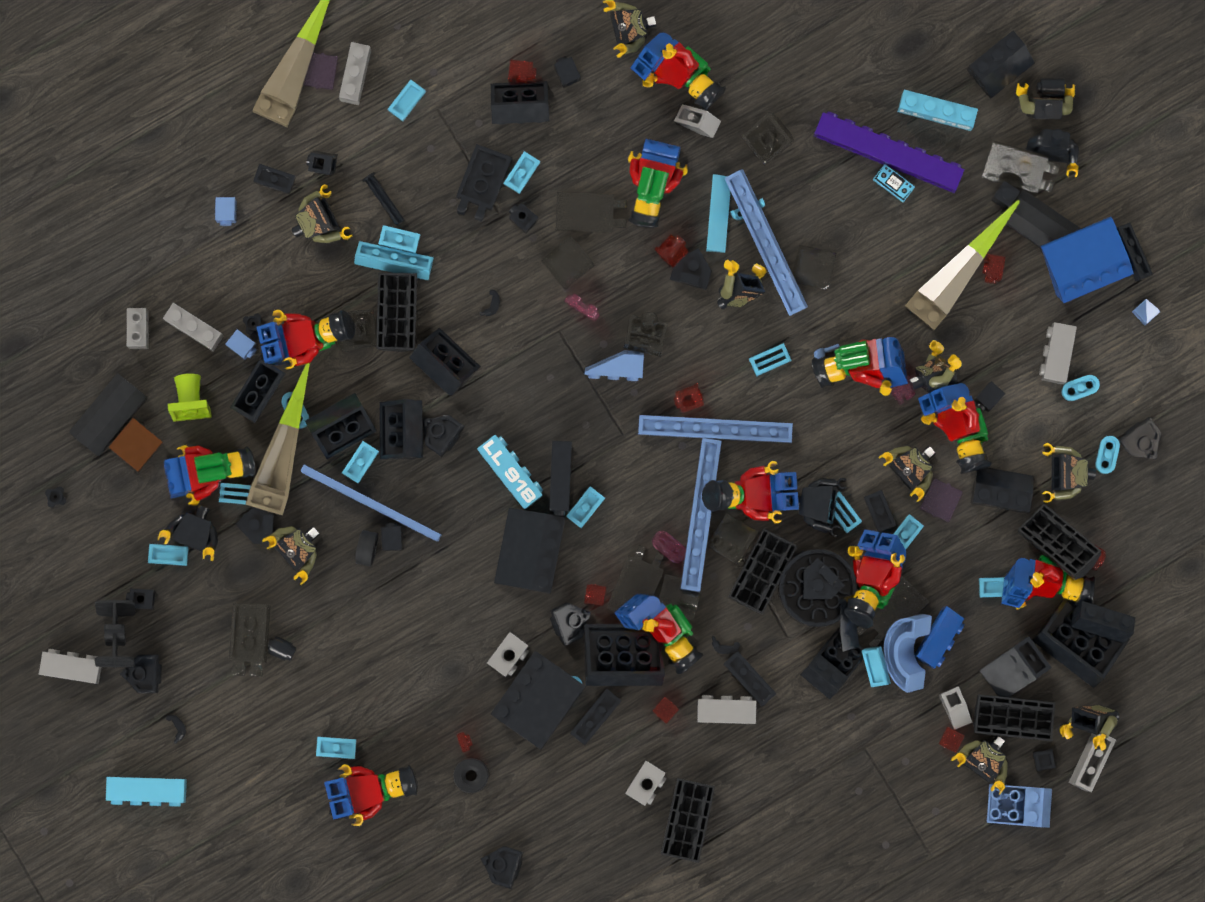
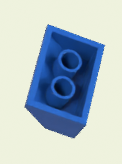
M943 607L930 628V634L925 636L916 651L915 658L932 669H935L936 666L940 667L945 659L943 656L946 649L949 651L955 642L953 637L956 633L960 634L965 625L962 623L964 618L949 607Z

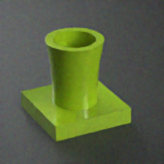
M182 374L174 377L179 403L168 404V411L173 422L212 418L207 400H200L201 376L198 374Z

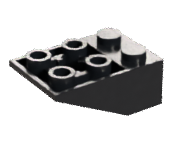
M838 628L800 675L827 698L831 699L863 660L862 650L864 648L859 644V647L843 651L840 628Z
M1027 636L979 671L997 696L1010 697L1052 667L1031 638Z

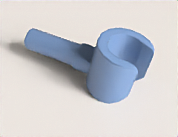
M836 344L828 348L817 349L814 352V357L818 359L824 357L825 353L839 349L840 346Z

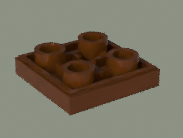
M132 418L109 448L139 472L163 442Z

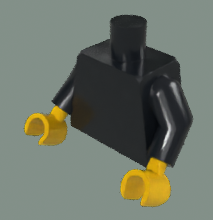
M1043 129L1040 134L1028 140L1024 152L1025 156L1020 159L1021 169L1024 164H1028V171L1031 170V157L1064 163L1069 161L1070 164L1067 167L1066 174L1069 177V171H1075V177H1077L1079 167L1076 163H1078L1079 146L1073 139H1070L1069 132H1063L1060 129Z
M201 505L198 506L195 515L186 512L185 515L182 514L175 518L158 536V540L161 537L166 538L164 544H168L171 537L173 541L203 552V559H205L206 555H211V561L214 560V552L218 544L216 528L212 522L205 520L209 509Z

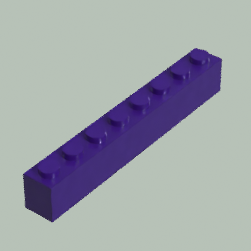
M829 111L822 113L814 137L880 164H886L890 168L949 192L955 193L965 170L961 168L960 164L955 162L947 163L943 161L944 158L941 156L925 154V150L918 147L915 149L908 147L909 144L904 141H893L889 135L884 133L878 135L867 126H862L861 128L856 126L852 120L837 118L838 115Z

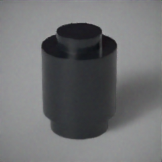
M278 636L274 639L271 638L267 645V649H269L268 654L284 661H291L297 648L293 646V643Z

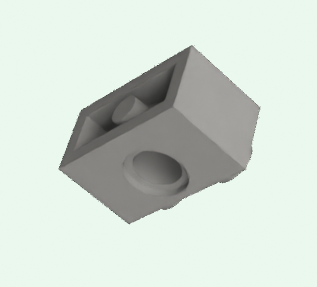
M127 308V347L129 349H149V310L147 308Z
M509 632L487 664L505 677L508 674L512 676L517 669L515 665L519 659L523 661L529 653L527 650L528 645ZM507 650H512L515 653V658L512 661L504 659V653Z
M645 761L625 794L644 806L647 803L651 804L656 796L653 792L657 786L661 788L667 779L664 777L665 772ZM647 778L653 783L649 790H645L641 786L642 781Z

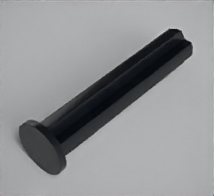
M376 173L369 174L362 181L368 184L395 225H399L404 221V218L374 175Z

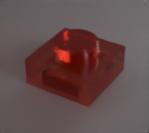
M664 697L652 711L667 724L679 709Z
M946 727L938 744L956 753L964 735Z
M464 732L456 734L462 752L471 750L470 746L473 744L469 734L465 735Z

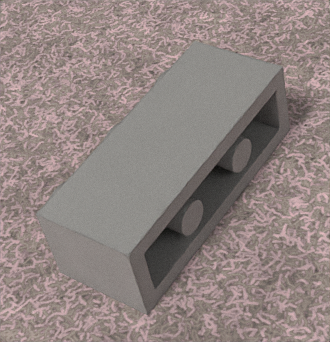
M351 42L339 95L341 102L355 105L360 103L371 54V48L368 45Z
M172 303L163 317L167 323L213 352L224 337L222 333L175 303Z
M1056 322L1051 327L1048 326L1046 338H1049V341L1043 350L1045 363L1041 364L1039 375H1042V381L1062 385L1067 382L1076 326Z
M48 649V652H42L39 675L99 684L102 667L95 666V658L98 656L86 655V658H80L79 653L67 652V655H61L60 650Z
M702 695V699H698L697 722L756 724V701H752V697L741 696L740 700H733V696H721V700L713 699V696Z
M1091 733L1069 780L1070 784L1087 792L1093 791L1116 739L1110 736L1105 738L1106 749L1101 751L1100 746L1095 749L1093 744V738L1100 736V734Z

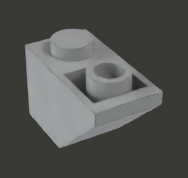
M959 687L939 694L954 730L972 723L967 704Z

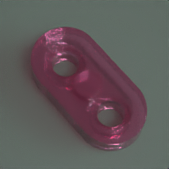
M574 293L572 296L567 295L564 300L566 304L589 319L597 321L600 316L597 313L598 308L592 304L585 305L582 303L583 299Z
M658 531L654 535L652 544L659 552L674 563L684 561L685 546L665 531Z

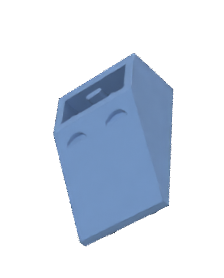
M624 350L586 367L585 375L592 379L608 376L610 380H619V377H627L628 381H638V378L643 377L644 351Z
M989 784L987 823L1050 828L1052 789L1005 785V789L999 795V789L995 787L991 791L993 784Z

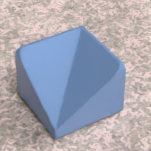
M1145 299L1132 313L1145 326L1160 311Z

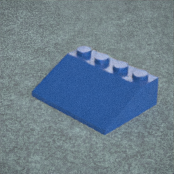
M1112 217L1041 246L1055 293L1063 303L1134 274L1128 254Z

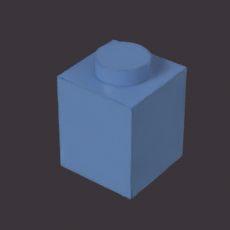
M216 197V222L220 223V226H231V223H236L237 200L235 197Z
M238 329L225 344L244 360L247 357L251 358L257 351L255 348L257 346L256 343Z

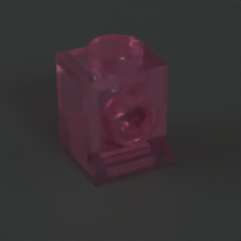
M910 375L907 377L908 384L891 388L890 393L899 405L905 402L904 398L909 400L916 395L915 390H912L909 384V380L912 379Z

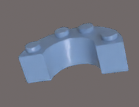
M920 614L897 620L891 625L885 636L884 659L887 670L896 685L907 693L924 689L926 670L921 668L916 661L914 644L918 637L930 634L932 620L930 615Z

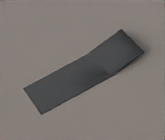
M854 595L840 599V634L843 651L859 647L857 625L851 622L844 613V609L848 605V599L854 598Z

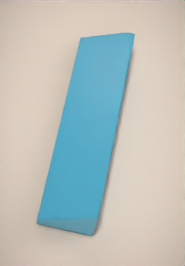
M713 174L706 251L725 253L730 189L725 180L727 176Z
M359 241L354 263L392 273H417V278L429 280L434 258Z

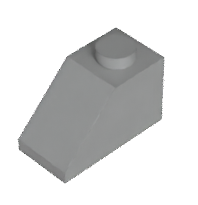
M683 104L674 120L676 123L700 135L711 138L714 137L721 123L719 119L708 111Z

